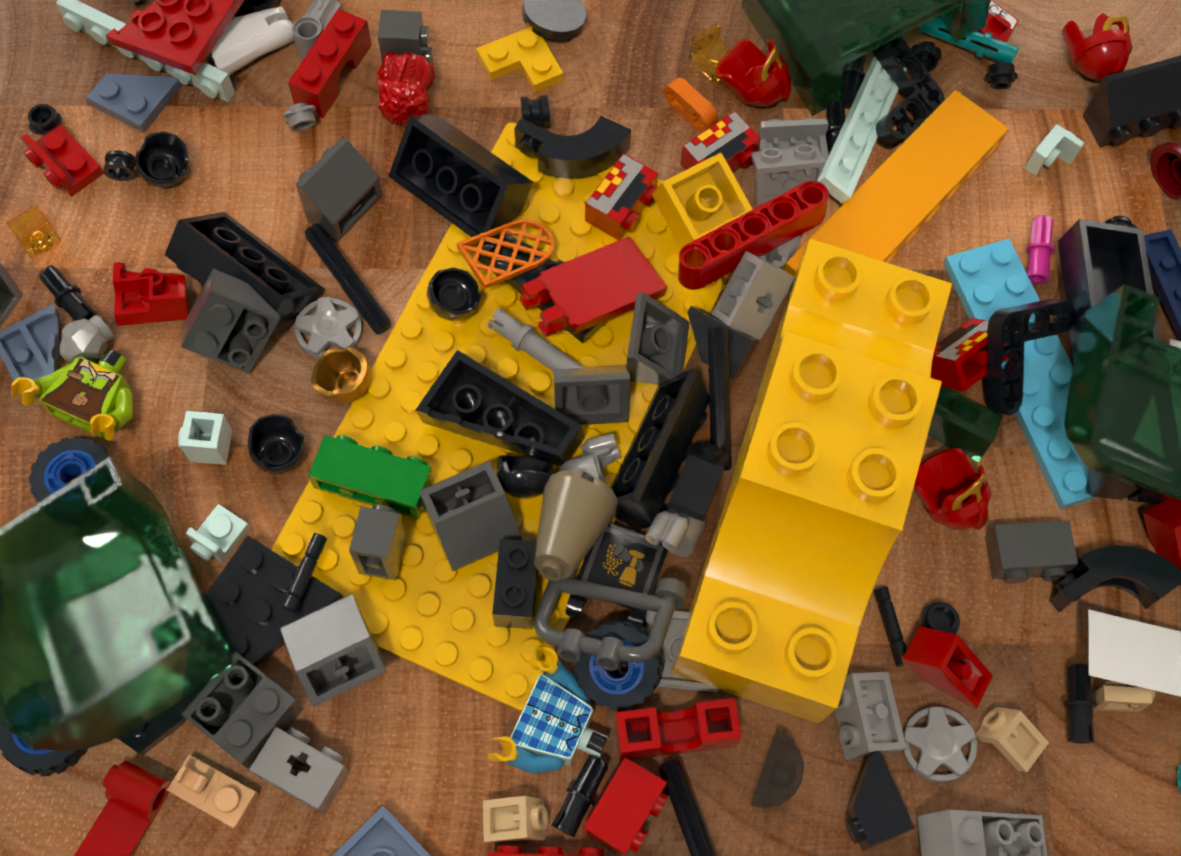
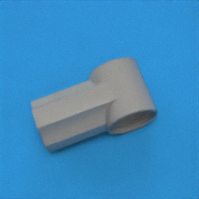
M313 0L305 16L293 23L292 30L296 50L301 59L305 58L338 9L343 10L342 4L337 0Z

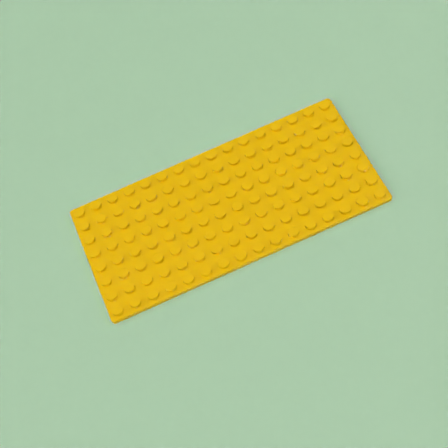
M508 123L491 153L534 182L522 212L513 221L526 219L543 224L553 236L554 250L550 260L556 262L558 260L567 262L618 241L585 221L586 201L613 166L599 174L575 179L558 178L538 172V158L526 156L519 149L515 148L514 128L517 124ZM658 179L657 187L663 182V180ZM654 202L651 207L645 206L640 213L641 218L636 228L632 232L627 231L621 239L630 236L667 286L665 296L656 299V301L689 321L683 366L684 373L697 345L687 312L690 306H698L712 313L729 274L697 290L683 287L678 280V263L681 247L659 207ZM451 223L371 368V382L366 392L352 402L334 438L338 435H343L354 439L358 445L367 448L381 446L390 450L394 456L407 459L408 456L420 458L426 461L428 466L432 468L434 477L432 485L490 461L496 473L499 456H528L425 424L415 411L455 352L459 350L555 409L553 371L523 350H515L512 347V342L487 327L490 319L495 321V318L491 317L494 312L502 308L504 312L523 325H531L534 327V333L582 366L589 368L626 366L634 309L608 320L584 343L580 342L567 330L544 337L538 328V323L543 321L540 317L542 311L538 307L526 311L519 301L521 294L505 281L486 289L482 287L457 249V243L471 237ZM516 227L513 229L520 231L521 227ZM526 227L525 229L526 233L536 236L539 231L532 227ZM506 233V234H508V235H510V236H512V237L518 239V236L513 235V234ZM522 238V242L532 247L534 246V240ZM477 242L470 246L477 248L479 243ZM539 242L537 249L548 253L550 245ZM467 251L473 261L475 253ZM458 268L467 271L476 280L481 293V299L476 310L469 317L461 321H448L438 317L429 307L426 295L429 281L438 270ZM478 269L485 279L488 271ZM492 273L490 279L497 277V275ZM630 381L629 422L581 425L584 439L571 459L582 456L581 446L587 439L614 433L621 458L603 468L606 485L610 488L658 385ZM551 464L553 474L559 472L561 467ZM309 480L271 550L299 567L313 533L325 536L328 540L319 560H317L318 563L312 576L342 594L343 597L351 593L353 594L380 649L522 712L539 674H545V671L531 668L529 665L530 658L536 659L542 665L545 661V654L538 647H549L554 650L557 647L543 642L537 636L534 626L533 629L494 626L492 612L499 552L452 571L423 508L419 520L399 514L407 539L396 581L359 574L349 548L360 506L372 508V506L315 489ZM505 492L522 541L537 542L543 494L538 497L521 499ZM614 517L610 523L614 524L616 518ZM583 560L577 566L578 570L574 579H577ZM539 570L534 618L548 584V580L540 574ZM560 593L549 621L552 629L564 632L570 616L565 614V610L571 594Z

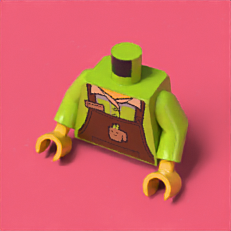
M107 349L98 364L83 357H78L71 364L47 376L35 380L20 377L12 383L11 396L22 395L21 403L23 405L31 406L35 401V397L40 398L38 401L50 415L91 433L93 437L97 436L108 442L114 440L115 431H118L133 418V394L124 377L118 374L127 360L121 354L111 349Z

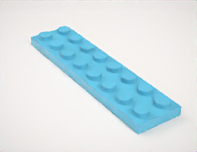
M1009 238L947 256L943 262L969 319L976 318L989 321L992 314L997 310L1040 301ZM1034 313L1031 315L1029 320L1030 330L1032 329L1035 322ZM1057 335L1024 342L1023 400L1019 410L1014 413L1060 510L1099 498L1091 497L1075 370ZM1009 358L1002 363L1003 371L1008 365Z

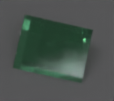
M941 386L927 436L950 448H959L967 457L979 462L993 443L1003 415L991 411L989 408L950 388Z

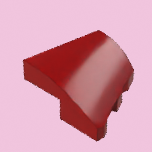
M113 263L112 282L115 291L114 317L116 326L187 319L189 304L184 275L160 273L155 269L146 267L141 273L127 271L125 263Z

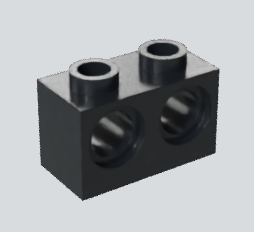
M500 539L492 612L494 626L533 629L538 569L534 565L536 541Z

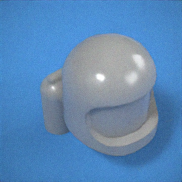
M614 433L587 439L581 446L582 456L566 461L561 466L559 472H583L581 478L593 482L596 477L606 484L603 468L621 458Z
M667 509V511L656 515L645 539L653 545H659L662 542L663 547L672 554L681 557L690 556L704 532L705 518L702 522Z

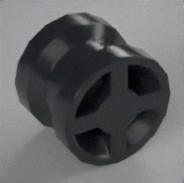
M547 94L540 95L537 99H530L527 96L520 97L522 119L537 126L540 125L543 128H550Z

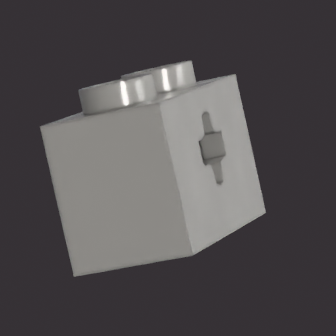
M745 251L712 315L728 326L761 340L766 329L771 325L772 319L782 300L788 294L795 277L776 265Z
M275 727L249 770L262 780L325 815L350 773L342 765L345 758L326 746L323 747L321 752L308 745L311 739L292 727L289 728L287 733ZM297 762L301 764L307 762L311 767L308 773L303 771L298 773L294 768Z

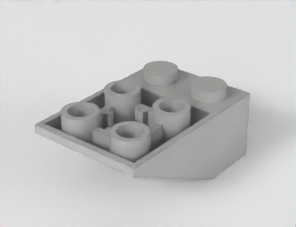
M945 810L917 816L921 856H1047L1041 815Z

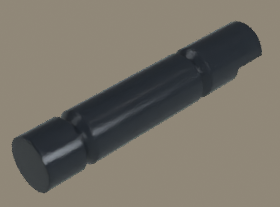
M313 533L305 551V556L302 558L288 590L289 595H286L282 604V608L291 612H297L301 602L300 599L303 598L318 563L317 560H319L328 540L325 536Z
M881 587L873 591L876 602L879 603L878 609L888 642L891 643L890 649L896 667H903L901 656L905 655L907 648L903 641L893 602L890 601L888 587Z

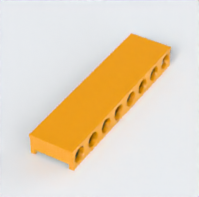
M954 90L810 239L889 263L998 149L1009 128L960 92ZM808 241L785 264L784 271L792 276L796 273Z

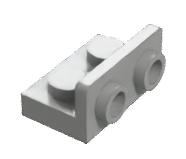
M801 144L795 148H765L762 151L751 153V160L755 167L754 199L756 204H764L804 182L818 181L826 163L818 146Z
M889 672L851 673L846 675L838 709L835 710L839 740L843 747L845 759L854 760L878 751L881 754L906 750Z

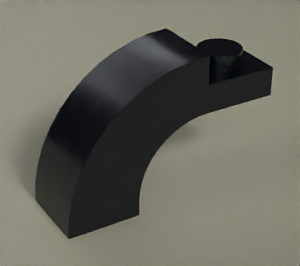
M600 116L595 125L589 130L572 136L554 134L522 118L514 128L515 148L519 149L526 156L538 158V172L558 178L575 179L599 174L614 166L622 154H626L630 149L631 129L603 116Z
M1107 546L1081 556L1077 560L1078 565L1070 571L1071 574L1055 585L1059 592L1049 601L1058 612H1061L1091 590L1100 587H1115L1133 595L1147 609L1181 584V570L1164 557L1146 549L1133 546Z

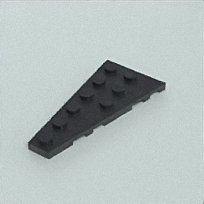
M248 535L111 726L108 733L139 754L145 755L183 725V721L186 718L181 714L235 652L257 667L283 646L285 641L280 627L343 598L342 594L312 576L303 598L300 599L301 602L297 612H291L282 608L286 595H289L288 590L298 567Z

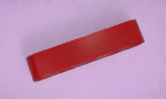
M818 181L804 182L688 243L679 252L678 280L680 284L690 290L703 288L735 271L745 251L761 257L823 222L829 197L827 187Z

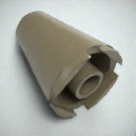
M560 471L551 475L544 487L534 565L540 574L548 580L558 581L569 578L616 515L618 500L613 490L596 477L591 482L581 478L583 472Z

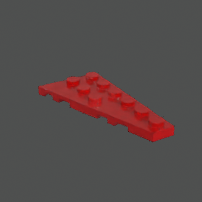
M155 0L143 11L137 9L128 16L131 21L119 31L114 28L105 36L112 45L196 75L244 0Z

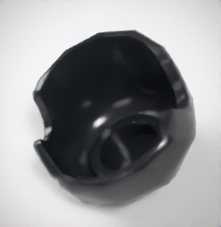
M165 131L147 135L143 145L136 152L135 163L139 176L147 184L160 188H168L179 184L189 169V156L186 144L177 135Z
M454 267L438 270L429 281L426 293L429 307L438 317L448 321H461L469 317L476 310L481 299V293L476 280L467 271Z
M270 414L258 418L249 428L247 440L248 453L253 463L263 472L270 474H283L293 470L304 456V436L298 431L293 420L288 416Z
M501 455L498 457L496 475L506 493L516 498L528 499L543 494L548 479L553 475V468H551V464L548 461L522 456Z

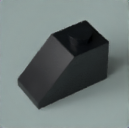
M690 306L687 313L701 361L709 365L708 329L711 326H726L729 333V377L732 379L739 378L759 340L728 326L698 306Z
M695 442L687 456L667 508L703 522L717 493L730 454L722 452V449L714 444Z
M880 751L871 754L864 761L846 811L848 820L845 821L847 832L854 844H860L862 851L906 834L915 828Z

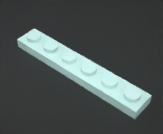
M58 0L56 2L63 16V22L70 29L76 32L81 30L91 35L94 40L102 45L110 44L105 36L114 28L119 31L126 25L78 0ZM112 45L123 55L129 58L136 57L144 61L155 71L163 70L179 79L180 83L184 85L189 83L199 88L210 98L218 97L229 102L235 94L228 73L203 62L196 75Z
M875 56L818 178V182L827 187L829 194L842 204L852 197L878 137L876 124L889 112L899 89Z

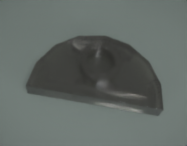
M778 729L775 732L750 804L752 807L768 809L781 806L795 795L803 781L804 762L801 759L800 752L794 745L792 738Z

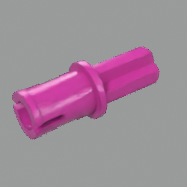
M1038 215L1037 218L1033 219L1031 242L1026 247V252L1029 254L1027 277H1029L1032 284H1045L1049 282L1050 258L1055 253V248L1052 245L1054 221L1052 217Z

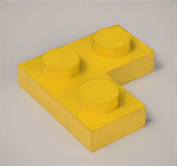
M532 26L476 48L477 57L490 80L521 69L534 93L564 81V73L543 37L534 33Z

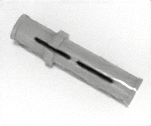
M502 308L497 309L491 316L495 318V321L490 319L487 327L512 342V347L515 350H523L550 370L586 368L534 333V327L529 324L523 325L504 312Z

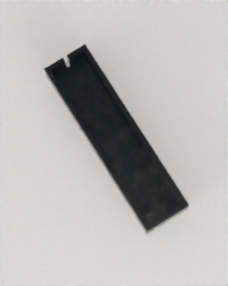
M1078 219L1058 240L1065 301L1073 304L1075 309L1074 323L1069 332L1091 497L1122 500L1128 496V501L1159 504L1181 490V464L1143 229ZM1151 396L1153 398L1162 460L1131 442Z

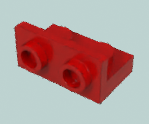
M61 124L37 141H34L27 133L21 137L27 147L23 153L35 168L42 166L46 170L43 174L56 190L62 187L71 197L104 174L101 166Z

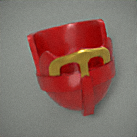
M1101 13L1095 21L1093 35L1087 38L1084 37L1079 26L1074 21H1068L1062 29V36L1076 71L1089 79L1102 81L1104 76L1124 71L1129 55L1132 52L1130 25L1126 16L1110 18L1105 13ZM1116 24L1120 30H1111V26Z
M771 38L768 41L769 55L765 56L751 40L742 39L725 54L716 68V76L734 92V95L743 104L767 107L774 105L780 99H787L791 93L792 83L788 65Z
M959 448L943 450L920 463L913 489L924 504V508L931 519L954 530L970 528L980 530L988 520V505L992 494L983 465H980L978 473H975L965 453Z

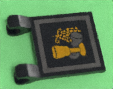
M610 523L586 554L576 580L652 595L668 550L663 547L662 542L659 545H653L645 539V535ZM571 594L567 602L565 614L573 618H579L586 597ZM620 605L631 609L627 621H633L636 625L642 626L647 610Z

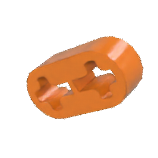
M678 77L664 87L663 93L668 104L698 132L702 133L718 122L717 112L711 103L683 78Z

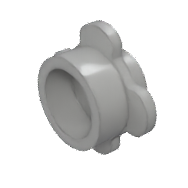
M307 103L294 104L288 108V111L282 114L283 118H286L285 123L289 124L292 131H302L315 126V117L318 116L315 106L308 105Z

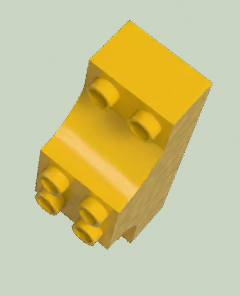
M809 239L794 275L795 279L790 287L670 674L693 682H701L716 687L720 691L815 723H820L838 709L865 609L884 561L898 535L903 530L942 381L931 378V366L952 283Z

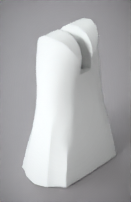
M282 6L233 17L207 56V59L210 61L211 66L228 73L230 76L258 57L294 41L293 24L288 20V15Z

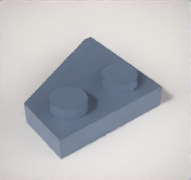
M106 73L86 98L91 106L145 133L179 91L181 84L176 77Z
M53 304L0 331V357L13 380L20 377L35 380L59 369L60 314Z

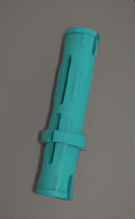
M930 13L925 15L919 30L920 33H925L949 44L972 51L980 59L985 56L995 61L1013 63L1019 49L1018 46H1013L993 38L992 33L986 32L982 34L933 16ZM940 28H944L946 30L965 36L966 39L964 40L949 33L943 32L940 30ZM972 40L997 48L998 52L975 44Z

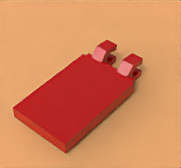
M630 236L540 272L536 279L522 285L521 290L524 294L520 296L519 301L526 311L541 306L550 300L553 301L555 305L541 312L540 317L543 321L538 323V328L544 337H548L564 331L569 326L575 334L635 309L637 293L644 292L656 300L665 296L667 286Z

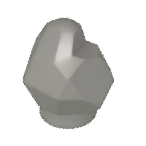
M94 315L89 320L73 321L61 330L62 340L59 352L62 358L69 362H73L78 357H83L87 360L100 359L107 348V342L113 339L114 336L105 322L97 315Z

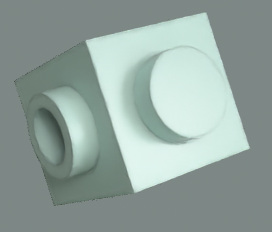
M186 411L184 424L180 428L178 435V445L190 462L226 465L233 431L224 414Z

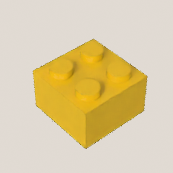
M722 153L663 181L651 194L681 248L753 210Z

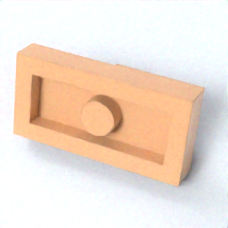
M188 755L167 788V791L235 830L239 829L259 795L254 790L191 755Z

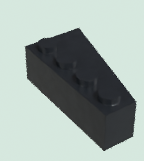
M459 350L455 352L415 409L421 421L425 424L531 458L548 461L550 464L560 467L571 459L584 439L580 424Z

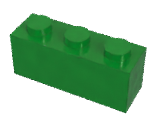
M324 435L308 474L315 489L371 506H388L394 509L395 513L418 520L423 511L419 491L432 486L434 482L432 468L428 466L426 461L414 456H408L407 459L394 456L390 450L381 446L367 448L358 445L354 439L343 435H338L336 438Z

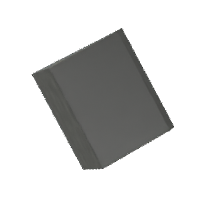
M639 292L636 296L626 367L630 372V381L659 385L683 373L689 321L644 292Z
M626 366L553 369L555 410L580 425L629 422L630 372Z

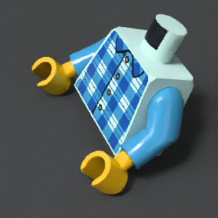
M539 646V650L545 654L544 663L541 665L536 659L530 658L529 665L535 670L546 671V676L539 674L511 737L492 738L493 741L501 744V755L488 753L490 761H507L509 765L530 774L558 771L563 765L571 766L578 749L600 758L609 736L589 728L594 709L590 706L591 699L589 700L584 695L586 693L582 687L579 688L577 677L558 661V656L554 649Z

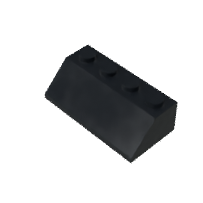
M1181 55L1104 76L1083 114V118L1100 148L1111 144L1115 146L1122 145L1130 139L1139 136L1150 137L1161 130L1171 127L1175 129L1181 128Z
M410 115L388 175L470 237L512 222L522 212L534 183L438 115Z
M226 212L179 219L164 254L176 264L179 270L189 274L201 283L202 288L213 269L247 282L280 315V320L272 334L289 329L295 323L300 312L307 305L318 300L325 291L322 286Z
M690 369L658 385L610 487L618 500L615 518L635 530L650 527L656 515L665 511L663 503L667 494L676 486L679 478L677 472L681 463L687 459L694 445L691 441L695 432L703 426L707 419V412L705 410L709 404L710 397L696 370Z

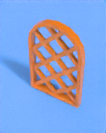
M521 219L457 243V249L482 287L486 289L546 263L553 254L554 239L551 232L543 224L534 220ZM521 227V230L518 231L513 228ZM526 227L539 230L537 236L526 233ZM501 233L499 239L492 238V236ZM509 233L518 236L516 244L503 241L505 234ZM522 238L534 240L533 249L520 246ZM485 241L497 245L494 253L482 250ZM479 242L477 248L470 246L472 244ZM539 242L550 245L548 253L537 250ZM501 246L514 249L512 256L500 255ZM467 251L475 253L473 261ZM518 251L531 254L529 261L525 262L516 259ZM535 255L542 257L541 259L533 262ZM479 256L491 257L490 266L477 263ZM497 259L509 263L507 271L494 268ZM514 264L522 266L520 268L512 270ZM478 269L488 271L485 279ZM492 273L500 275L490 279Z

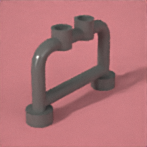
M578 567L567 579L558 581L548 580L534 618L533 626L537 636L543 642L558 647V656L566 661H579L582 652L596 655L595 663L599 667L610 671L618 669L620 661L640 663L650 660L658 654L664 643L674 610L684 607L689 592L688 587L683 582L673 578L661 579L655 595L576 580L574 578ZM561 592L657 612L648 640L638 647L624 645L621 640L614 637H604L602 640L586 637L583 632L577 629L569 628L564 632L558 631L550 627L549 621Z

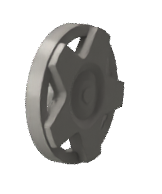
M322 297L307 305L297 316L295 335L301 349L309 356L319 359L329 345H334L339 349L347 347L355 349L362 336V323L356 309L346 301ZM335 307L341 308L343 310L336 311ZM356 324V330L352 338L347 330ZM301 332L310 335L308 345L303 340Z
M944 707L926 708L916 713L904 727L903 736L907 749L902 751L903 756L910 768L922 778L941 783L953 781L964 775L974 763L977 754L976 735L971 724L959 713ZM927 716L926 727H913L919 719ZM947 717L953 719L960 726H950ZM969 743V753L966 760L961 752V748ZM909 745L920 751L918 763L914 760ZM940 766H945L952 772L947 775L933 774Z

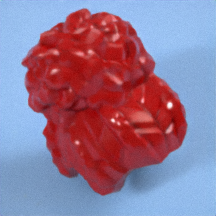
M391 51L386 52L383 63L377 72V82L380 91L378 108L381 111V115L392 125L407 126L410 115H426L429 112L428 103L430 99L427 96V92L434 83L435 68L422 55H416L411 52L396 54Z

